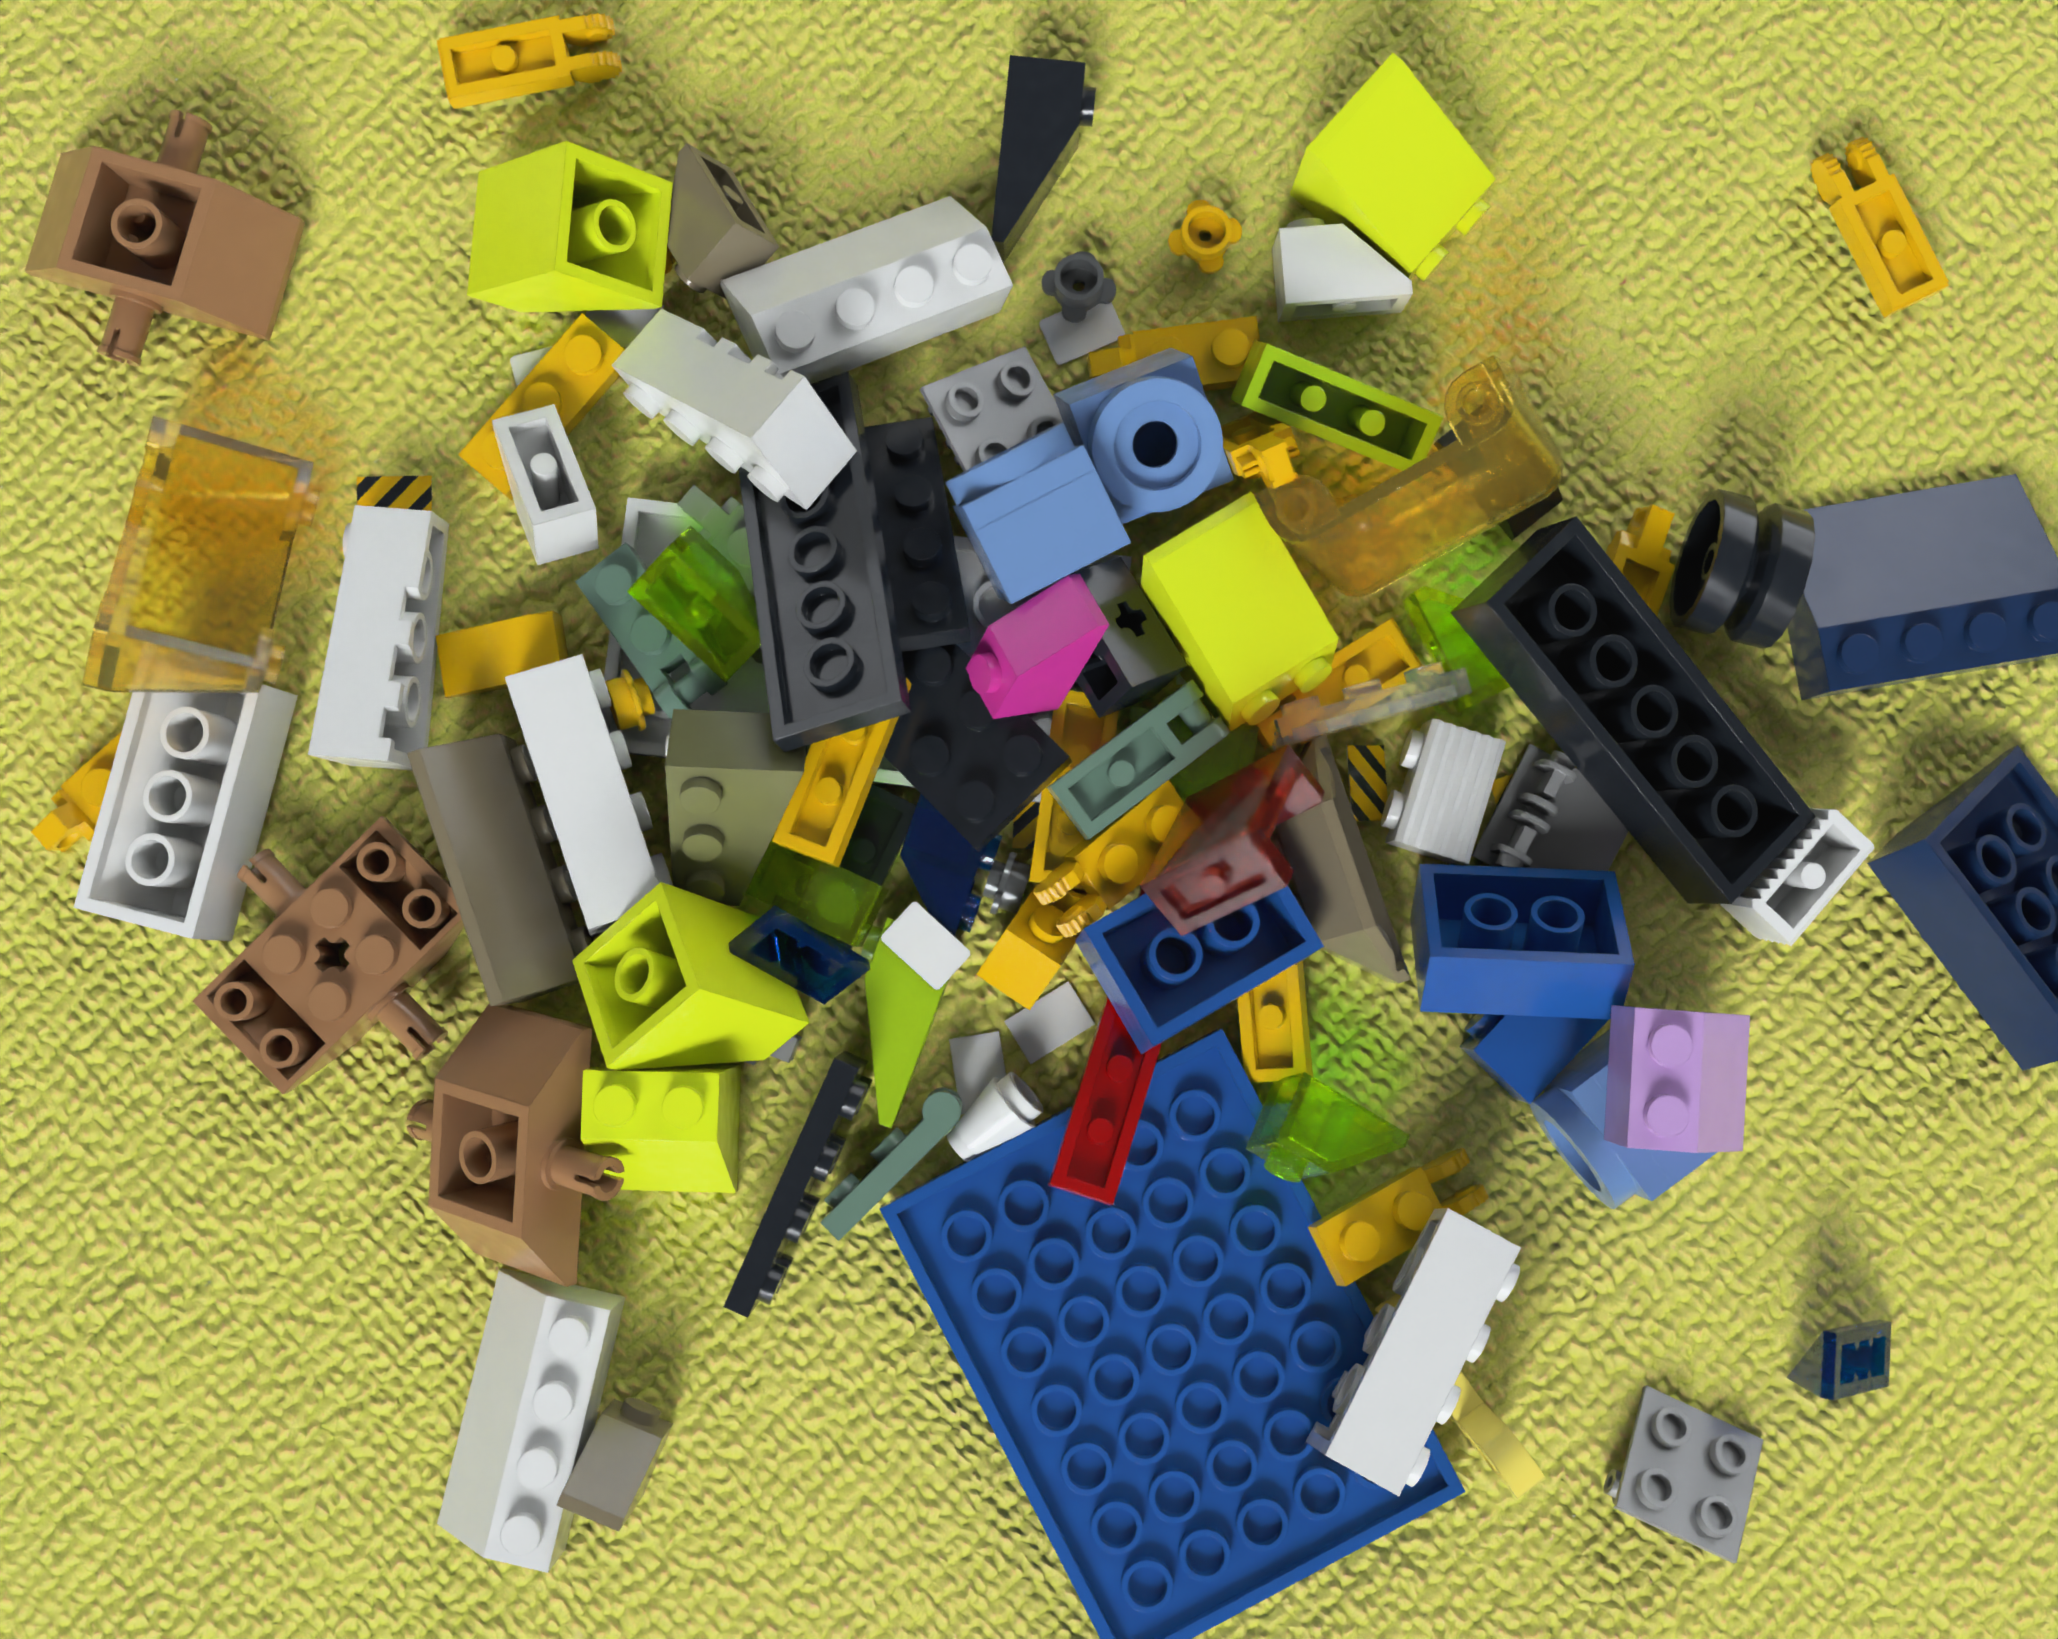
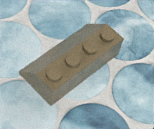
M494 734L408 752L407 755L490 1006L525 1002L579 983L572 960L589 946L593 939L590 937L585 925L577 926L570 903L577 901V895L567 867L565 865L557 866L550 845L551 842L557 840V835L547 807L545 805L537 806L530 782L537 780V774L527 747L524 744L517 746L515 739L505 735Z

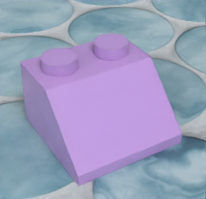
M1612 1005L1604 1140L1626 1148L1690 1153L1743 1151L1750 1015Z

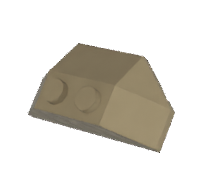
M1327 735L1313 738L1304 745L1266 823L1270 835L1262 838V844L1279 872L1283 871L1288 887L1322 941L1324 947L1321 950L1386 982L1402 983L1411 980L1336 766Z

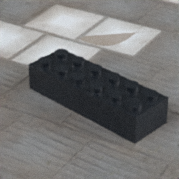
M1577 516L1536 530L1450 612L1687 903L1732 904L1816 817Z

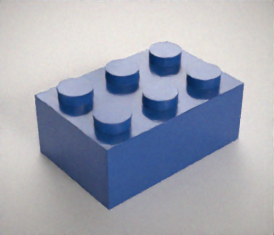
M1256 832L1249 834L1087 926L1075 940L1141 1054L1324 947Z
M1419 864L1410 922L1421 1012L1611 1019V1006H1624L1635 963L1615 871Z

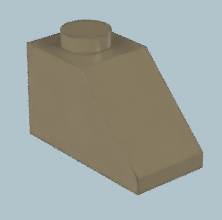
M686 143L679 151L672 188L667 246L678 263L675 266V271L686 285L696 292L704 293L706 290H709L726 299L720 286L721 280L764 265L779 248V245L731 168Z
M625 1398L624 1402L614 1399L600 1415L556 1506L620 1531L645 1493L673 1423L659 1418L661 1411L648 1402L636 1398Z

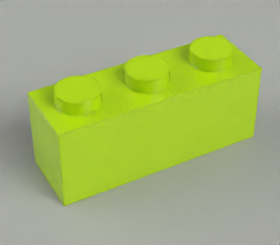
M1256 339L1253 342L1230 400L1241 406L1418 477L1444 418V416Z

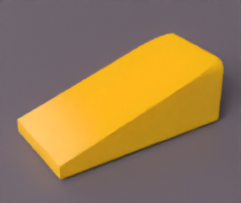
M553 610L435 635L445 698L507 689L506 676L568 658L562 616Z

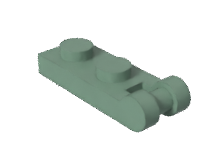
M625 542L575 581L649 686L659 706L671 720L673 709L692 710L690 704L703 694L708 692L714 695L728 684L726 677L636 550ZM684 662H687L691 671L674 683L669 674Z
M1193 679L1182 685L1158 705L1046 787L1085 840L1091 839L1231 732L1221 717L1218 716L1213 719L1199 700L1204 694ZM1177 715L1181 717L1193 734L1183 743L1179 742L1167 725Z
M947 1087L937 1088L932 1091L923 1104V1118L906 1135L896 1127L870 1153L878 1163L860 1181L851 1172L824 1199L832 1209L820 1223L838 1241L956 1125L963 1108L962 1099L959 1094Z

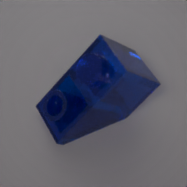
M920 794L900 856L929 914L954 937L957 936L959 929L970 933L982 900V896L971 893L979 868L990 872L1003 836L998 834L978 853Z

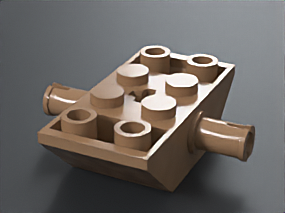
M180 110L170 111V120L157 162H151L96 146L61 153L25 268V272L31 276L112 298L114 303L97 352L121 363L127 360V363L132 366L139 367L141 365V355L154 314L160 315L162 312L270 341L305 225L301 218L217 179L197 174L208 135L211 134L213 127L207 121L190 113H186L185 119H183L184 114Z
M381 816L307 888L285 868L270 849H264L249 859L255 866L253 869H250L247 865L241 867L237 877L243 883L245 882L276 915L273 922L193 1002L282 1094L292 1091L355 1045L379 1020L412 1053V1057L416 1061L421 1060L436 1048L432 1043L435 1041L441 1043L445 1039L448 1031L441 1027L409 993L448 953L462 931L464 924L449 881L386 817ZM342 943H348L350 946L344 953L346 960L349 962L348 966H342L339 961L338 954Z
M488 1004L435 1077L434 1100L422 1099L411 1108L407 1120L426 1125V1128L414 1124L408 1125L407 1131L410 1136L417 1140L431 1142L428 1206L474 1253L569 1287L577 1284L582 1193L591 1195L600 1201H609L620 1191L624 1178L604 1173V1170L616 1173L625 1172L624 1166L619 1159L585 1150V1146L580 1139L583 1070L590 1068L592 1028L507 1004L490 1006Z

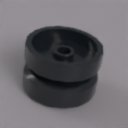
M1722 489L1710 492L1700 504L1692 519L1679 552L1669 600L1670 619L1673 625L1702 634L1714 633L1724 625L1725 632L1730 641L1758 648L1771 647L1783 635L1789 625L1806 586L1815 543L1813 517L1808 511L1777 503L1766 506L1758 513L1756 504L1750 496Z

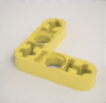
M1395 1293L1375 1308L1376 1313L1378 1314L1386 1303L1396 1307L1401 1295ZM1460 1372L1454 1385L1460 1387L1461 1392L1451 1417L1485 1463L1515 1497L1519 1498L1544 1480L1545 1476L1514 1433L1482 1401L1464 1374Z

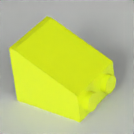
M1392 53L1306 147L1290 195L1316 218L1323 219L1325 225L1343 223L1410 280L1416 275L1425 282L1449 254V251L1442 245L1456 230L1466 236L1490 209L1491 206L1483 199L1496 178L1403 60L1395 53Z
M564 141L479 171L467 296L521 313L637 310L662 307L673 182L569 141Z
M1251 491L1143 555L1140 589L1187 664V667L1179 674L1186 683L1191 679L1194 680L1204 694L1200 698L1202 703L1214 718L1220 716L1230 731H1233L1245 722L1251 726L1262 722L1278 708L1280 700L1298 689L1302 693L1313 690L1325 681L1332 672L1331 665L1339 638L1265 510Z
M663 882L656 885L572 960L606 1067L610 1069L628 1070L765 1060L810 1023L769 920Z
M715 1063L614 1070L607 1068L606 1064L585 1069L583 1070L580 1139L587 1151L603 1156H612L622 1162L625 1172L616 1173L604 1170V1173L624 1178L620 1190L736 1193L738 1184L741 1064Z

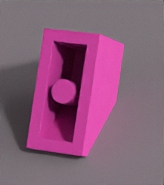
M1080 574L1066 576L988 626L966 666V670L974 690L980 694L993 719L1057 710L1061 706L1110 625Z

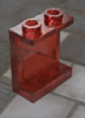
M1286 745L1188 796L1140 887L1181 936L1287 887L1294 869L1272 843L1270 837L1276 825L1319 805L1325 795L1324 789L1292 748Z

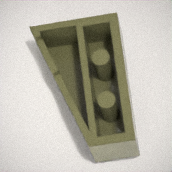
M673 709L665 772L674 887L727 906H740L804 773L806 746L784 752L773 741L770 713Z

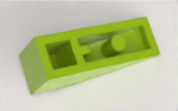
M887 918L883 929L876 926L871 927L859 962L869 965L864 980L879 1124L892 1129L896 1123L949 979L940 989L936 990L881 940L882 934L895 921V919Z

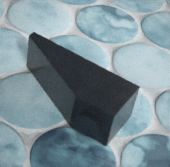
M1010 55L991 236L1003 263L1078 149L1080 126L1092 127L1096 87L1084 86L1085 62Z

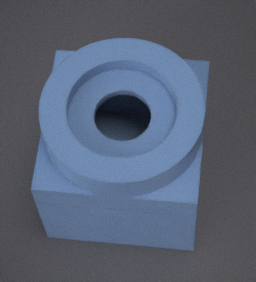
M1168 348L1053 394L1063 423L1074 445H1084L1122 524L1152 512H1166L1180 508L1196 499L1201 493L1234 480L1223 448L1220 421L1206 398L1193 356Z
M1063 422L992 456L945 482L956 503L952 507L998 598L1010 604L1131 543L1084 445H1074Z
M1609 1029L1582 1049L1544 1089V1093L1530 1104V1108L1541 1129L1571 1170L1601 1202L1611 1209H1616L1634 1194L1653 1201L1717 1152L1690 1153L1626 1148L1604 1140L1610 1041Z

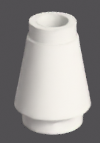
M1009 1072L1002 1079L993 1077L957 1122L955 1128L947 1134V1139L955 1152L964 1161L968 1162L1036 1126L1034 1119L1043 1112L1042 1104L1031 1088L1015 1073Z

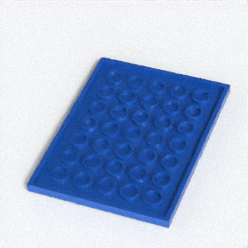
M1220 1027L1157 1060L1113 1205L1110 1206L1048 1186L1072 1109L1071 1105L1037 1123L1034 1128L968 1162L965 1161L880 1207L887 1225L1100 1639H1192L1466 1492L1433 1429L1424 1447L1430 1449L1427 1466L1421 1478L1413 1487L1405 1484L1400 1496L1393 1494L1327 1457L1306 1442L1316 1422L1329 1427L1336 1413L1333 1412L1335 1398H1333L1332 1393L1344 1371L1349 1372L1356 1363L1363 1366L1369 1354L1363 1351L1364 1335L1374 1316L1355 1281L1346 1287L1336 1285L1308 1229L1309 1225L1322 1217L1228 1038Z

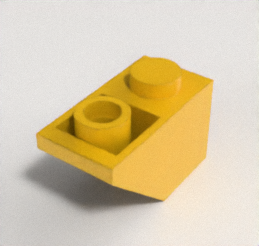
M1035 886L976 975L1030 1010L1061 967L1080 934L1065 938L1057 928L1056 922L1059 920V917L1087 894L1086 890L1073 888L1061 899L1048 905H1043L1033 893L1037 887Z

